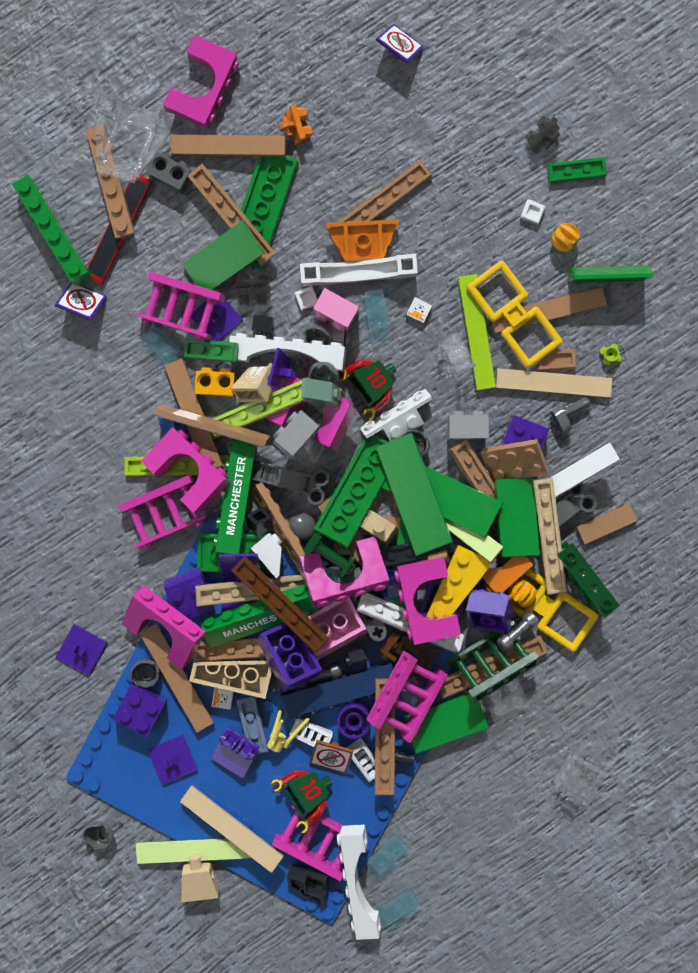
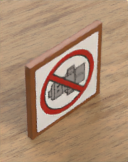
M316 740L309 764L346 774L354 750L338 746L339 743L331 741L330 744Z

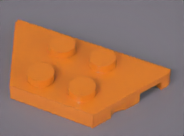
M399 219L325 223V227L345 262L366 261L385 257L388 245L391 243L394 231L399 224Z

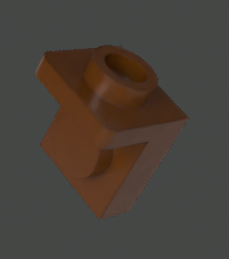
M394 630L389 634L379 650L382 652L380 655L384 659L395 662L397 657L389 650H394L400 642L398 640L400 636Z

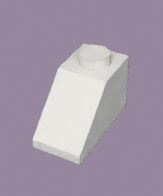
M268 533L251 549L255 554H258L259 559L277 578L281 570L282 546L280 544L282 541L276 534Z

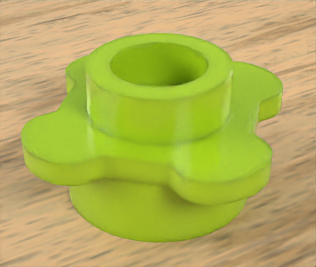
M617 344L600 349L605 365L621 360L622 357Z

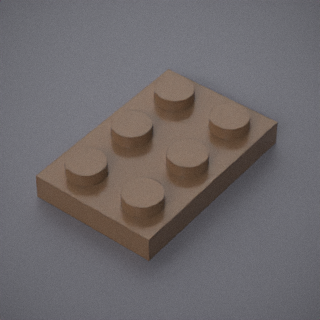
M538 439L487 447L481 450V455L493 483L497 479H522L548 475L549 469Z

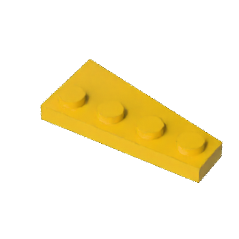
M457 545L447 568L448 577H443L426 617L439 618L452 615L492 563L480 554Z

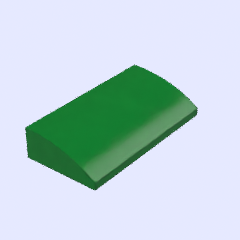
M647 265L568 268V283L646 281L653 277V272Z

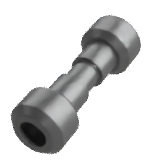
M528 612L522 617V622L515 630H512L507 635L503 634L497 639L498 646L504 651H509L514 646V641L522 633L538 625V618L533 613Z
M339 663L330 664L329 668L322 669L318 677L297 687L300 689L308 686V683L322 678H340L342 671Z

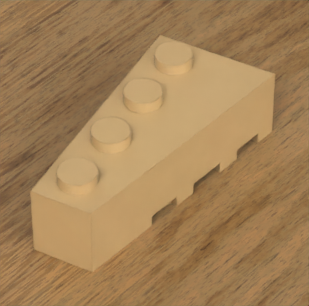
M267 660L194 662L189 682L266 699L272 669Z

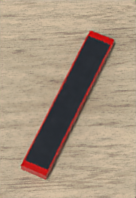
M135 172L124 191L132 222L152 183L150 179ZM111 221L88 266V270L92 274L90 279L100 284H103L125 239L117 240L115 238Z

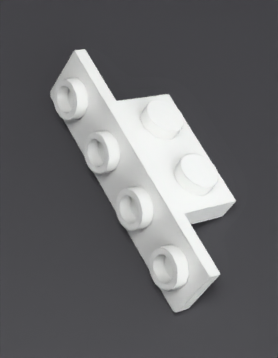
M426 389L418 391L406 401L399 402L391 410L384 411L379 417L366 422L360 429L366 438L382 429L389 441L400 438L406 431L414 430L424 424L417 408L432 400V397Z

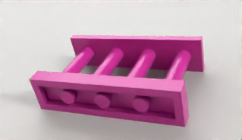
M149 272L148 279L153 282L154 288L146 313H136V316L141 318V322L148 325L157 323L194 335V339L205 342V339L212 341L213 337L206 333L214 305H217V302L224 304L226 296L213 290ZM164 286L171 288L170 291L172 292L162 320L153 317L161 289H164ZM182 292L188 293L189 300L181 325L171 323L178 296ZM202 297L206 299L207 304L197 331L188 328L196 300Z
M192 475L183 477L118 505L121 512L127 511L131 515L142 541L135 544L136 548L141 546L143 549L154 545L152 541L192 524L197 527L206 523L205 519L209 518L208 514L203 516L200 514L198 516L192 511L194 519L183 523L172 497L173 491L177 489L180 492L182 491L184 495L190 490V484L194 483ZM161 496L166 500L177 526L167 531L155 506V499ZM142 504L148 507L159 533L151 538H148L137 512L139 510L137 506Z
M403 651L366 720L378 729L385 723L400 730V736L411 743L417 735L418 729L440 688L444 685L448 674L437 667L432 673L416 665L418 659ZM412 671L429 679L424 690L407 682ZM402 689L420 697L415 707L397 699ZM393 706L411 714L406 724L388 716Z
M296 810L284 834L279 835L276 833L272 846L341 881L344 869L340 861L342 849H340L335 861L330 862L325 859L324 855L336 832L340 833L344 825L322 814L318 820L309 826L301 843L296 844L290 838L301 818ZM319 823L330 827L318 852L313 853L308 850L307 846Z

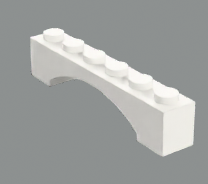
M416 254L397 255L389 258L357 262L300 264L302 287L417 277L418 274Z
M242 333L230 336L229 342L239 343L237 362L250 363L251 358L260 354L274 352L277 348H280L282 351L297 352L310 356L319 362L332 363L338 372H344L347 349L342 347V343L331 342V345H323L322 341L313 340L311 343H304L302 339H293L290 342L285 341V338L274 337L273 340L266 339V336L255 335V338H249L247 334Z
M365 825L342 826L340 834L337 835V843L342 849L340 861L344 863L345 867L343 869V879L347 881L348 885L346 886V897L350 898L349 914L353 916L351 922L352 932H355L356 940L379 939L381 932L379 911H375L366 900L360 887L357 871L359 856L361 852H366L367 848Z

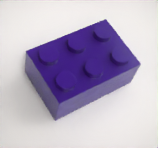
M285 623L260 634L258 643L283 692L319 676L322 668L312 649Z

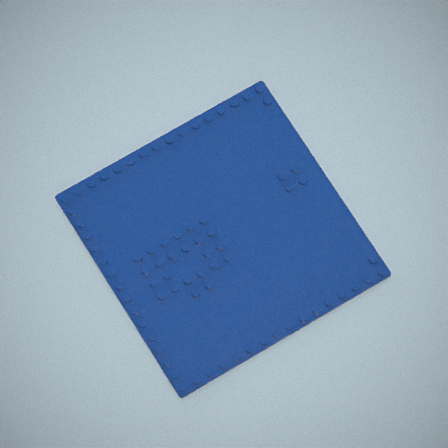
M210 513L209 518L205 520L206 523L203 524L198 534H218L219 530L216 529L217 518L221 517ZM198 535L176 576L197 568ZM282 551L281 570L278 577L301 575L289 554ZM203 572L207 584L233 581L224 580L223 574L220 572ZM264 573L268 578L275 577L272 573ZM328 576V577H329L331 580H333L334 582L341 583V582H339V581H337V580L331 578L330 576ZM165 594L163 600L170 604L168 597ZM349 596V597L351 598V600H352V602H353L355 608L357 609V606H356V604H355V601H354L353 597H352V596ZM337 600L329 602L328 605L336 602ZM216 604L215 609L189 619L201 628L202 619L228 610L221 608L222 604ZM365 615L366 619L368 620L374 619L368 615ZM151 620L148 627L157 623L170 647H172V637L169 631L161 623ZM398 628L394 630L400 636L398 640L401 639L403 634L408 636V633ZM265 629L239 639L259 638L261 633L268 630ZM390 633L383 640L373 641L362 647L367 657V668L389 662L380 655L382 652L379 648ZM141 638L66 775V780L177 841L226 838L180 802L193 785L272 846L276 833L279 835L284 834L296 811L292 808V802L284 789L279 793L274 791L279 788L280 784L277 783L273 786L271 785L272 781H281L282 777L295 770L307 771L309 773L316 772L320 779L329 776L333 785L327 788L329 796L326 798L327 805L323 815L344 826L365 825L368 843L366 852H361L358 859L357 871L359 877L428 750L416 753L413 743H409L400 736L401 731L395 728V752L398 749L399 752L415 754L413 767L399 763L395 764L394 795H375V779L368 782L352 759L346 774L309 764L314 747L295 737L287 748H282L281 752H274L269 749L268 752L256 754L244 778H241L212 760L211 757L220 742L218 741L220 736L224 734L227 727L245 737L236 700L250 695L234 692L230 710L211 707L215 687L191 682L214 721L213 724L196 732L160 670L159 680L154 686L148 687V689L167 699L148 736L145 737L112 720L132 683V679H130L132 666L142 659L153 660L156 663ZM430 642L424 643L438 650L429 670L433 673L436 667L446 674L459 670L458 667L453 670L449 667L448 660L454 652ZM396 648L394 650H389L392 654H394L397 657V660L395 662L393 660H390L393 669L401 656L400 654L395 652ZM266 657L214 661H261L267 659ZM474 657L465 662V665L468 666L475 663L476 659ZM344 658L336 661L340 665L342 675L352 672L350 668L346 667ZM193 659L183 668L189 679L193 668ZM273 671L266 699L256 697L267 744L279 710L282 711L280 720L284 721L280 732L286 736L285 740L290 737V732L295 723V720H291V718L286 719L280 693L270 688L275 678ZM331 677L326 678V679H323V678H322V679L316 680L315 682L308 683V685L314 684V683H317V682H320V681H324V680H327V679H331ZM426 678L423 685H420L407 679V682L423 690L425 689L429 681V679ZM402 689L397 699L415 707L420 698L405 689ZM438 692L431 706L456 698L459 692L444 699L441 697L440 692ZM365 696L357 698L358 701L356 702L363 704L370 713L375 704V696L371 698H365ZM347 702L340 703L339 707L334 709L323 708L321 712L316 714H302V719L309 718V722L332 731L333 735L329 742L330 744L333 741L339 743L338 746L347 748L359 739L348 738L338 729V712ZM395 707V720L406 724L404 716L410 713ZM351 716L348 721L351 724H357L359 718ZM370 723L368 732L360 738H362L375 756V727ZM307 728L304 736L308 737L310 728ZM314 732L312 739L315 740L318 732ZM183 735L198 770L162 785L148 749ZM322 735L319 741H323L325 736ZM365 753L363 756H361L360 758H358V760H360V759H362L363 757H365V756L367 755V753ZM369 760L368 762H366V763H365L364 765H362V766H363V767L366 766V765H367L368 763H370L372 760ZM375 766L369 769L367 773H370L372 770H374ZM300 818L299 822L305 821L306 819ZM303 823L294 829L290 837L291 841L296 844L301 843L305 833H301L306 828ZM319 823L307 846L308 850L313 853L318 852L330 827ZM336 832L324 855L325 859L330 862L335 861L341 849V846H338L337 843L339 832ZM274 846L272 847L284 855V857L272 873L252 857L213 860L329 924L335 921L347 899L346 886L348 885L343 877L339 881L328 875V900L325 909L319 907L321 902L313 897L308 900L300 893L289 889L287 874L292 864L317 871L320 870Z

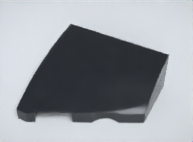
M292 864L287 874L288 888L300 893L308 900L313 897L321 902L319 907L325 909L328 900V875L324 872Z

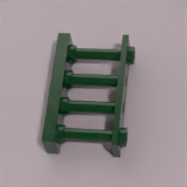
M315 532L303 551L308 555L311 552L319 553L341 568V577H344L345 574L349 576L355 567L354 556L350 555L348 559L324 544L323 540L320 539L322 535Z
M567 541L561 543L562 551L556 555L564 564V572L595 613L600 612L605 618L620 606L575 545L573 543L569 545Z
M514 621L511 623L509 633L516 629ZM495 631L464 651L454 653L448 660L451 670L458 667L471 686L469 696L475 704L538 666L540 662L535 651L527 653L520 642L515 640L513 647L521 658L514 664L510 663L497 644L498 638L503 634L507 635L509 633ZM489 647L504 666V669L499 673L493 672L481 652ZM473 657L488 677L481 684L477 683L465 665V662Z

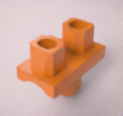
M291 105L290 109L285 112L286 116L282 118L283 124L279 126V130L281 132L286 131L287 137L292 136L294 145H300L303 140L310 138L313 132L310 125L302 127L301 121H305L308 118L306 108H297L296 105Z

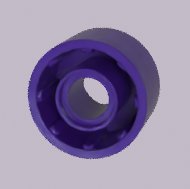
M358 702L342 706L337 716V725L340 732L351 739L364 736L370 728V722L366 720L369 715L368 709ZM351 716H357L359 722L351 724L348 719Z

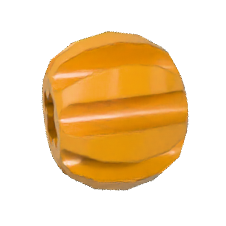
M563 223L553 233L552 244L561 252H569L579 241L580 232L575 225Z
M522 579L516 580L508 589L510 600L522 608L531 606L537 597L535 587Z

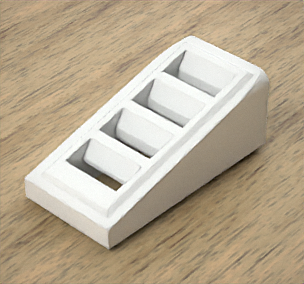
M299 718L295 720L290 735L299 727L304 719ZM308 722L303 727L301 734L298 733L295 738L314 747L316 740H320L322 735L325 736L323 742L329 743L333 733L331 730ZM307 728H310L308 737L304 736ZM316 731L318 732V734L314 740L312 739L314 732Z
M359 738L347 748L354 750L351 759L368 782H371L375 779V769L370 773H367V771L375 766V756L362 738ZM365 753H367V755H366L365 757H363L362 759L358 760V758H360V757L363 756ZM369 760H372V761H371L370 763H368L366 766H364V767L362 766V765H364L366 762H368Z

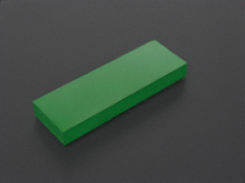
M605 157L547 164L549 184L607 177Z
M186 339L184 358L236 363L239 343L210 340L203 342L197 339Z

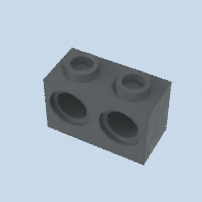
M156 151L146 170L147 175L183 194L190 180L188 178V175L192 172L189 169L190 166L182 161L177 163L172 160L173 157L165 152L160 154ZM160 163H165L166 168L164 170H157ZM177 172H183L181 179H174V175Z

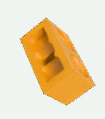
M202 367L201 371H196V395L235 397L231 387L236 382V373L232 372V369L221 368L220 372L212 371L213 368ZM208 376L211 379V383L209 386L204 387L201 384V380ZM228 377L230 385L224 388L221 386L220 381L222 378Z

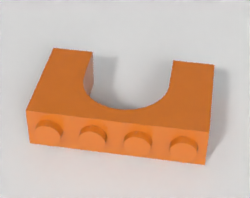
M526 556L512 557L501 567L488 568L479 581L483 579L488 584L486 589L491 593L504 592L533 564Z

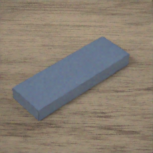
M248 696L237 699L245 737L260 746L257 754L268 752L269 748L257 698L255 696Z

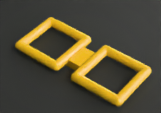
M499 261L467 285V290L491 322H496L502 316L508 321L510 326L504 329L501 335L526 368L532 367L563 343L562 338L538 307H534L526 312L520 303L528 298V293L504 261ZM501 270L519 295L494 313L476 288ZM535 316L553 341L529 359L511 334Z
M529 568L524 574L541 586L537 591L535 602L531 606L526 607L525 610L511 602L514 613L522 618L528 612L536 611L543 616L537 628L571 652H575L597 621L598 614L566 592L559 593L556 599L552 600L545 595L547 591L545 578ZM563 601L589 617L572 643L547 626Z

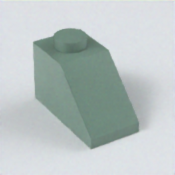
M302 378L301 398L315 408L339 407V401L341 400L339 387L332 382Z

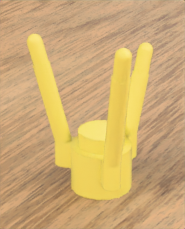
M279 710L267 744L268 748L274 752H281L282 748H287L294 737L309 722V718H306L290 737L285 740L286 736L280 732L284 721L280 720L282 711Z

